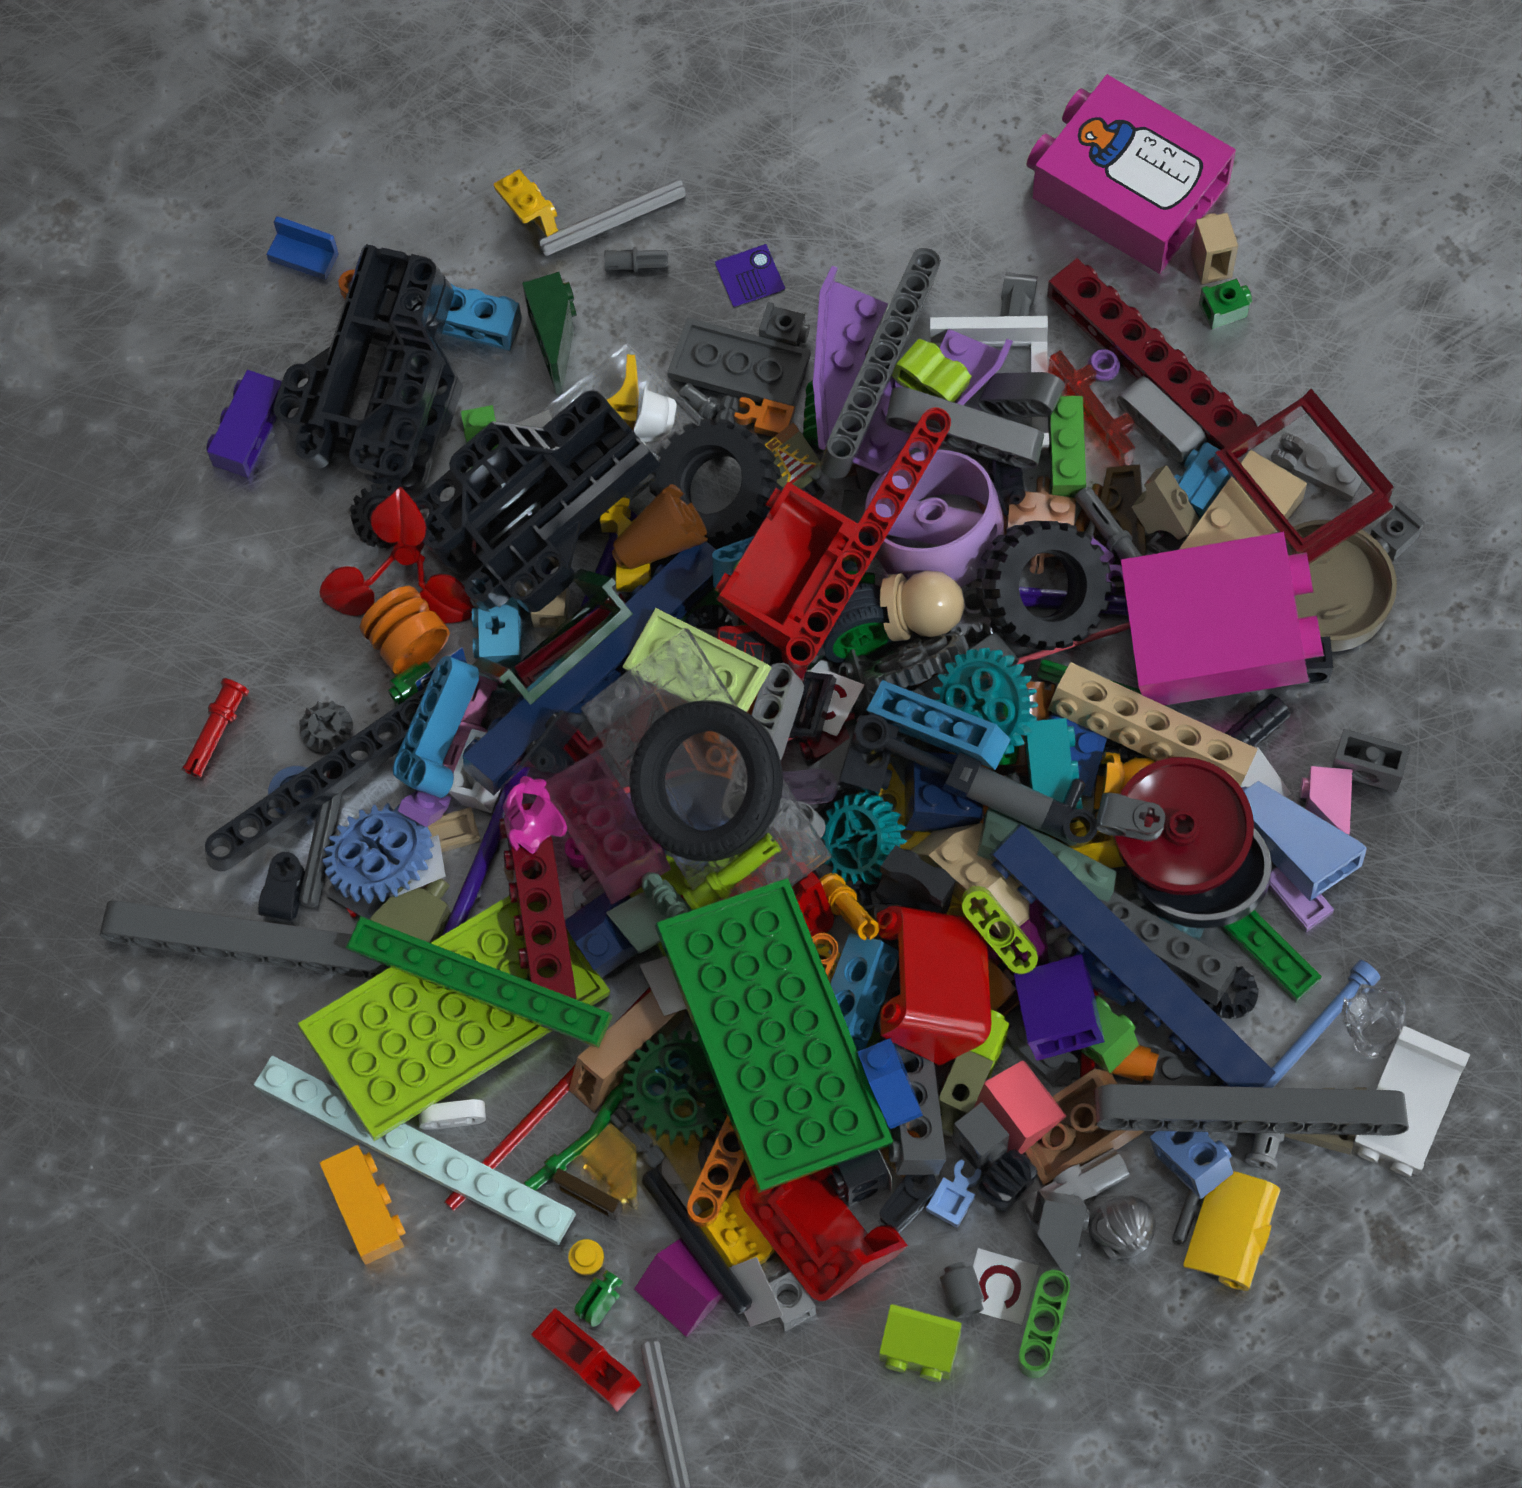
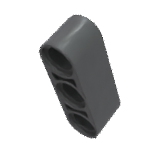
M1047 372L995 373L989 379L978 400V406L984 412L998 417H1047L1053 413L1065 389V383L1059 377Z

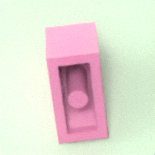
M1311 766L1308 777H1302L1300 798H1306V810L1349 835L1352 769Z

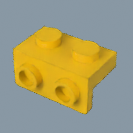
M520 169L493 184L495 191L522 223H527L533 219L547 237L558 231L554 219L558 215L550 200H545L534 182H530Z
M738 1189L733 1191L726 1199L715 1222L700 1228L728 1267L755 1257L758 1258L761 1265L770 1258L775 1250L743 1210L739 1200L740 1190ZM713 1207L698 1214V1217L706 1218L710 1216L713 1212Z

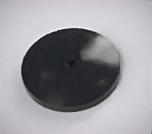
M1254 828L1252 843L1241 867L1229 880L1212 890L1194 895H1175L1148 886L1134 876L1132 872L1131 876L1134 888L1143 903L1163 919L1186 927L1215 928L1244 918L1262 902L1270 884L1271 856L1264 839Z

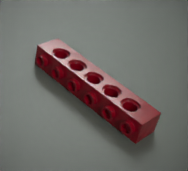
M533 803L522 804L523 809L529 810ZM504 814V818L499 819L501 839H507L509 850L504 851V863L506 871H512L514 883H508L510 902L511 904L517 903L519 914L513 916L515 936H522L523 948L518 949L520 969H527L528 981L576 999L552 835L539 845L534 854L527 851L520 844H518L520 847L516 851L511 846L507 837L504 822L506 815ZM533 869L539 872L540 877L528 879L523 875V872ZM531 902H540L545 906V909L541 912H534L527 905ZM537 934H544L549 937L550 942L545 945H539L532 938ZM542 967H550L556 974L553 977L544 978L538 974L537 970Z

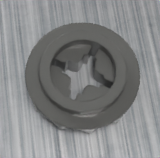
M318 701L312 708H306L304 716L299 720L300 736L303 742L310 749L317 752H331L333 747H339L349 740L353 732V721L349 712L344 706L342 707L334 701L330 703ZM317 719L325 722L331 719V725L335 734L331 730L328 731L326 729L320 732V725Z

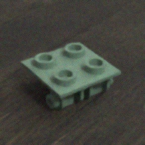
M647 872L642 877L644 892L606 912L607 916L639 954L661 942L655 929L657 922L692 911L690 906L666 879L662 881L659 874Z

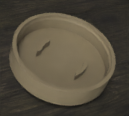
M1312 520L1294 526V529L1304 539L1331 520ZM1360 530L1309 564L1313 593L1295 596L1298 617L1304 618L1317 615L1320 636H1330L1332 652L1352 649L1371 639L1383 626L1396 597L1397 579L1389 555L1376 539L1364 530ZM1286 543V545H1287V550H1288V555H1291V554H1292V549H1291L1290 546Z

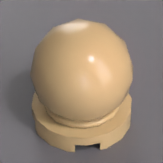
M923 571L912 575L908 580L902 573L888 575L889 578H883L880 589V606L887 607L890 623L883 624L888 637L892 641L908 640L912 632L919 636H939L948 633L960 622L965 608L962 589L954 579L944 572Z

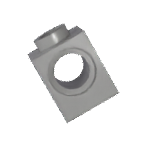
M781 1270L767 1279L783 1316L777 1317L784 1331L793 1328L816 1314V1306L811 1297L791 1271L786 1273L785 1270ZM785 1290L794 1291L798 1298L793 1304L784 1305L778 1300L781 1292Z

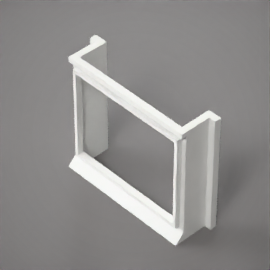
M1048 316L930 317L931 342L939 348L948 329L991 347H1002L1006 339L1013 341L1011 346H1031V372L1048 373ZM1048 416L1032 417V427L1044 433L1041 454L1048 456ZM942 443L938 450H950L962 454L971 453Z

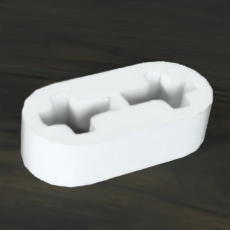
M471 1099L433 1104L418 1114L419 1127L425 1130H437L483 1123L486 1120L485 1103L482 1100Z

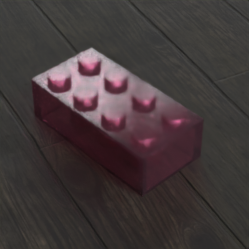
M598 750L546 780L545 788L550 795V801L559 810L566 822L567 836L611 905L641 888L642 877L645 873L652 872L661 876L671 870L662 847L658 844V841L649 836L641 825L631 800Z

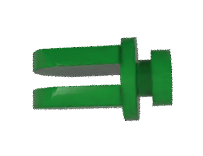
M608 1270L602 1275L604 1277L603 1281L596 1277L593 1278L592 1283L575 1305V1315L580 1319H585L586 1323L593 1327L601 1323L615 1301L620 1298V1294L614 1289L616 1287L620 1288L624 1283Z

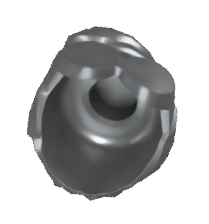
M1123 1196L1111 1199L1094 1210L1090 1215L1088 1226L1090 1235L1100 1244L1111 1260H1118L1139 1255L1150 1246L1156 1230V1219L1150 1205L1146 1201L1134 1196Z

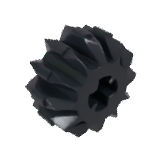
M1016 1149L1004 1153L1000 1159H997L982 1177V1181L978 1186L979 1193L992 1207H996L999 1211L1007 1210L1027 1192L1037 1177L1038 1171L1025 1154H1021Z

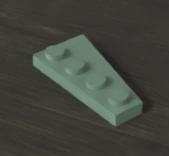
M988 807L984 816L977 851L978 856L995 861L989 854L1018 824H1023L1098 899L1109 902L1114 892L1116 871L1040 831Z

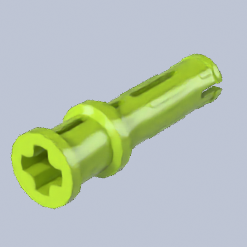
M766 833L760 840L718 873L716 871L709 872L706 875L705 881L692 891L686 890L683 893L687 904L692 910L718 902L720 899L729 898L731 888L777 852L781 851L775 839L771 840L773 838L772 835Z

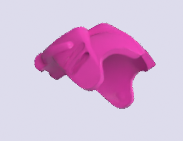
M523 776L520 779V784H517L510 790L503 804V810L506 815L504 822L507 837L511 846L516 851L520 847L518 844H520L527 851L534 854L550 835L562 837L567 831V825L563 816L550 801V795L545 788L547 783L544 779L537 778L533 780L531 777ZM523 793L537 795L529 810L523 809Z

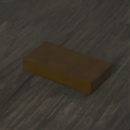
M558 1168L552 1178L555 1188L612 1220H617L623 1208L621 1201L560 1168Z

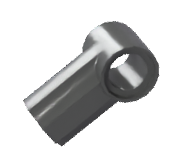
M1005 272L1000 317L1029 316L1030 305L1034 304L1038 276Z

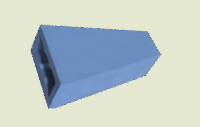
M1257 781L1248 788L1246 786L1242 787L1252 809L1254 828L1264 839L1270 852L1271 861L1309 901L1362 867L1367 849L1363 843L1260 781Z

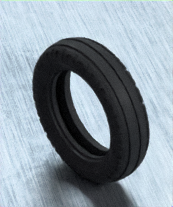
M700 700L685 703L669 710L659 717L645 732L635 750L631 763L630 794L633 807L641 825L649 836L662 848L688 860L718 861L745 851L766 832L777 813L781 801L783 788L782 765L771 736L752 715L741 708L725 702ZM712 731L726 737L739 750L746 766L747 789L739 810L729 821L717 828L703 831L687 825L673 811L666 794L665 776L668 763L681 743L695 734Z

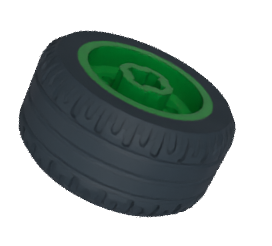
M867 583L857 585L822 644L826 654L824 656L825 659L842 664L851 649L855 650L857 657L864 655L867 659H870L888 649L895 642L888 637L883 623H890L887 607L880 606L881 586ZM836 590L826 596V599L831 603H839L841 596ZM814 617L818 632L823 631V622L819 618Z

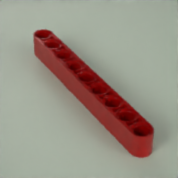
M938 407L930 408L919 419L860 518L857 528L851 538L847 540L841 554L807 608L792 638L783 648L782 661L789 665L793 671L806 669L817 655L947 435L951 426V418L944 409ZM926 421H937L941 427V432H931L926 426ZM909 449H920L924 454V460H914L909 454ZM892 477H904L908 483V488H897L892 482ZM877 504L887 505L891 510V516L881 517L877 514L875 506ZM859 533H870L874 538V545H863L859 540ZM845 560L853 561L858 568V572L852 575L846 573L842 568V562ZM825 590H837L841 596V601L839 603L829 602L825 597ZM811 617L819 618L824 624V630L821 632L812 631L808 626V619ZM791 647H803L807 653V659L804 661L795 660L791 655Z

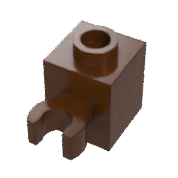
M1018 956L1014 960L1017 961L1020 959L1023 962H1026L1021 956ZM991 959L988 961L991 1010L1005 1017L1020 1004L1017 989L1014 987L1016 985L1015 972L1011 971L1008 967L1002 972Z

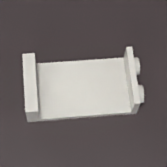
M1403 1026L1376 1090H1396L1405 1094L1409 1129L1405 1133L1391 1136L1356 1135L1353 1148L1358 1150L1357 1154L1371 1162L1377 1163L1378 1159L1392 1165L1391 1170L1400 1175L1411 1177L1414 1174L1418 1176L1424 1167V1161L1470 1054Z

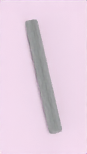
M676 179L562 228L548 237H541L538 240L540 249L546 256L685 197V187L681 180Z
M658 1341L646 1342L640 1348L670 1488H691L660 1344Z

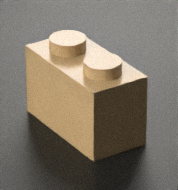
M1214 213L1207 214L1201 219L1196 220L1191 246V255L1200 283L1202 285L1232 278L1238 243L1228 213L1219 215Z

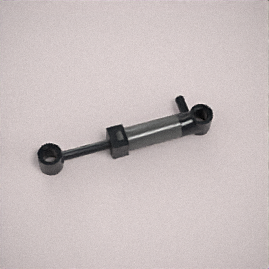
M878 715L864 716L859 720L853 731V744L861 753L868 755L876 754L885 748L947 776L942 790L962 799L968 797L1060 839L1068 847L1081 848L1088 844L1097 833L1094 815L1088 810L1075 809L1085 787V782L1075 778L1072 780L1062 803L980 766L982 762L960 752L955 758L954 763L951 764L890 736L889 725L885 719ZM866 727L875 728L880 734V740L877 742L866 741L862 736V730ZM1075 820L1082 822L1086 827L1085 836L1078 837L1072 834L1069 827L1070 822Z

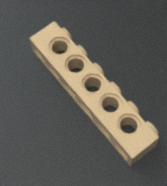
M1070 662L1058 684L1048 708L1049 711L1156 761L1172 757H1191L1210 762L1226 771L1240 786L1258 750Z

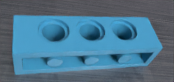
M452 285L454 296L450 308H461L457 311L448 312L442 334L510 351L522 320L519 303L506 296L494 297L486 295L478 289L471 288L466 290ZM485 314L491 315L489 318L486 319L479 318L480 316Z
M884 680L881 681L867 708L871 715H878L885 719L888 724L899 727L898 731L956 755L960 752L982 762L981 765L996 770L1011 740L994 723Z
M849 933L832 978L831 987L858 1052L866 1048L868 1040L872 1035L875 1021L885 1000V994L892 975L897 967L899 951L881 940H869L868 937L866 940H863L858 935Z

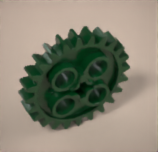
M674 1030L669 1041L666 1040L662 1033L658 1036V1045L647 1040L645 1043L647 1053L636 1049L635 1058L638 1062L628 1061L627 1069L633 1074H624L623 1083L630 1085L623 1089V1097L633 1098L626 1103V1110H637L633 1116V1122L637 1123L644 1120L643 1133H647L654 1128L656 1130L655 1140L657 1141L664 1134L669 1135L670 1145H673L676 1136H681L684 1145H688L690 1135H694L700 1143L703 1139L704 1130L714 1136L716 1132L714 1122L723 1126L726 1120L723 1113L727 1114L699 1039L697 1042L692 1041L691 1031L687 1032L685 1039H679L677 1031ZM680 1058L686 1062L687 1066L680 1070L674 1069L668 1062L671 1059ZM660 1068L664 1071V1074L656 1072L655 1069ZM700 1080H709L715 1088L710 1091H702L697 1087L696 1083ZM658 1084L662 1086L665 1092L661 1095L653 1096L647 1092L646 1088L649 1085ZM682 1084L687 1085L686 1090L680 1089L678 1092L674 1090L675 1085L678 1087ZM696 1101L705 1103L706 1106L700 1107ZM678 1106H686L692 1111V1115L682 1118L674 1113V1109Z

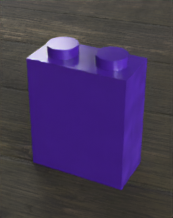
M1082 954L1064 957L1056 962L1035 966L1032 971L1025 974L1014 973L1027 1041L1036 1061L1105 1042L1090 972Z

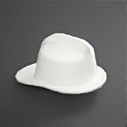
M646 382L642 409L634 432L642 442H658L671 432L677 404L672 398L649 391L648 382Z

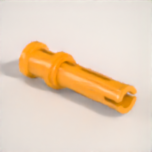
M829 873L821 877L819 880L822 883L831 912L835 915H841L861 939L866 940L868 937L871 940L876 937L879 932V925L857 902L855 891L847 886L844 879L836 873Z

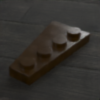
M1140 464L1107 467L1100 500L1119 526L1130 533L1132 543L1140 554L1145 556L1147 555L1145 528L1132 509V505L1143 493ZM1094 527V539L1108 549L1106 547L1107 541L1098 529ZM1115 553V562L1112 565L1122 566L1121 560ZM1113 576L1110 581L1116 585L1117 591L1115 593L1125 592L1124 580L1120 576Z

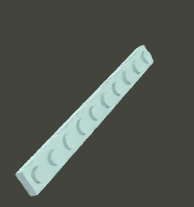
M271 1056L254 1084L257 1090L556 1245L560 1244L576 1215L574 1210L405 1123L373 1142L339 1089L274 1056Z

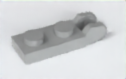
M1283 433L1279 443L1300 455L1297 461L1292 454L1276 449L1270 456L1272 461L1291 471L1294 476L1352 502L1363 480L1349 463L1310 443L1306 444L1301 438L1293 436V434Z

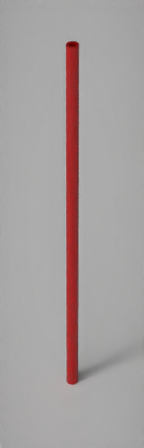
M649 987L620 1018L651 992V988ZM575 1065L481 1162L482 1164L495 1169L568 1093ZM453 1191L444 1203L455 1211L466 1197Z

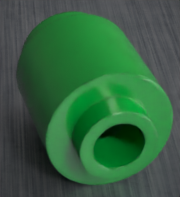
M426 661L421 662L419 665L414 663L389 680L391 688L387 691L397 706L418 692L415 682L432 670Z

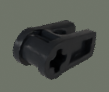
M906 1175L880 1210V1222L883 1225L893 1227L900 1234L928 1206L936 1191L935 1175ZM924 1181L927 1182L926 1192L923 1189L917 1192L914 1191V1182L917 1184H922Z

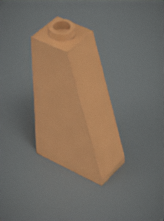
M649 992L606 1031L599 1048L590 1045L577 1057L569 1091L595 1113L603 1105L609 1093L623 1081L624 1074H632L627 1069L628 1061L638 1062L635 1058L636 1049L647 1053L645 1048L647 1040L658 1045L660 1033L667 1038L683 1021L686 1009L664 1016L653 992Z

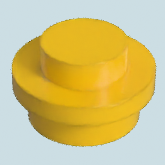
M580 1240L569 1251V1264L580 1275H592L598 1272L604 1263L603 1249L593 1240Z

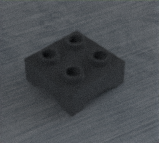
M895 845L881 865L880 872H882V877L875 897L884 903H893L907 908L947 914L956 880L945 869L933 867L922 861L915 852L908 849L903 850Z

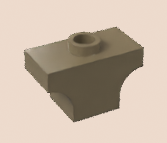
M1162 466L1156 469L1145 482L1146 491L1132 505V509L1148 534L1164 530L1173 534L1178 540L1188 536L1200 521V518L1190 504L1186 492L1181 489L1168 466Z

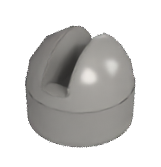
M1068 933L1059 935L1053 943V951L1059 959L1068 956L1073 957L1078 951L1068 942L1067 938L1070 936Z

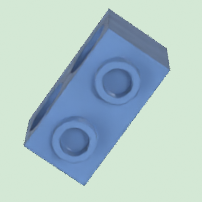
M1156 1131L1149 1137L1156 1157L1200 1199L1233 1174L1229 1160L1232 1157L1230 1151L1220 1140L1214 1142L1209 1137L1208 1132Z

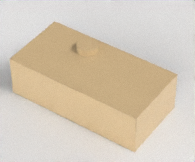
M1250 450L1241 462L1242 466L1289 521L1303 501L1307 483L1253 450ZM1231 476L1179 550L1278 532Z

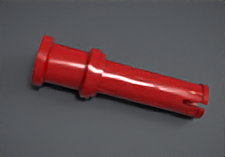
M228 678L221 680L222 688L215 702L210 703L208 706V714L210 715L185 765L182 767V771L189 775L193 770V777L198 779L202 778V774L227 724H232L236 720L237 715L235 712L242 698L247 697L250 692L245 686Z

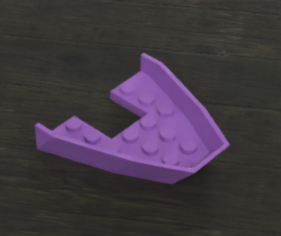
M831 266L819 293L813 375L818 446L822 450H825L830 434L888 307L886 302L835 282L838 268ZM947 330L940 346L942 354L953 361L961 362L972 376L968 388L955 403L964 405L1002 367L1007 359L1012 340L1006 339L1002 350H998L953 330ZM893 377L890 379L853 462L879 474L893 465L910 436V433L892 428L885 422L892 389L903 387Z

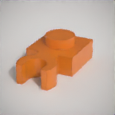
M741 397L739 407L748 409L749 412L746 414L735 412L734 421L739 425L755 423V433L775 437L792 423L795 406L768 399H763L762 405L757 406L750 398Z

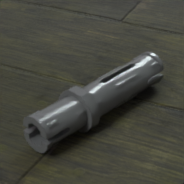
M1086 487L1076 494V501L1107 541L1106 547L1111 553H1116L1120 560L1142 556L1132 543L1130 533L1119 526L1091 487Z

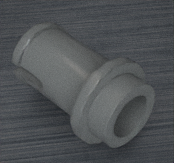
M687 383L680 390V393L684 396L679 394L677 400L695 411L700 420L714 419L718 414L720 405L717 404L716 398L707 397L690 383Z

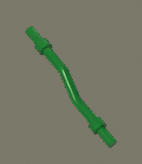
M623 1081L618 1084L607 1096L589 1130L558 1155L554 1153L543 1162L545 1165L523 1182L524 1185L536 1191L555 1175L558 1168L564 1171L568 1170L566 1166L600 1139L610 1121V1116L616 1111L621 1100L625 1098L623 1097V1089L630 1085L623 1083Z

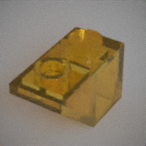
M610 1123L581 1153L585 1163L582 1168L594 1181L598 1182L602 1179L611 1188L608 1190V1193L621 1201L622 1206L627 1202L635 1209L639 1205L637 1148Z

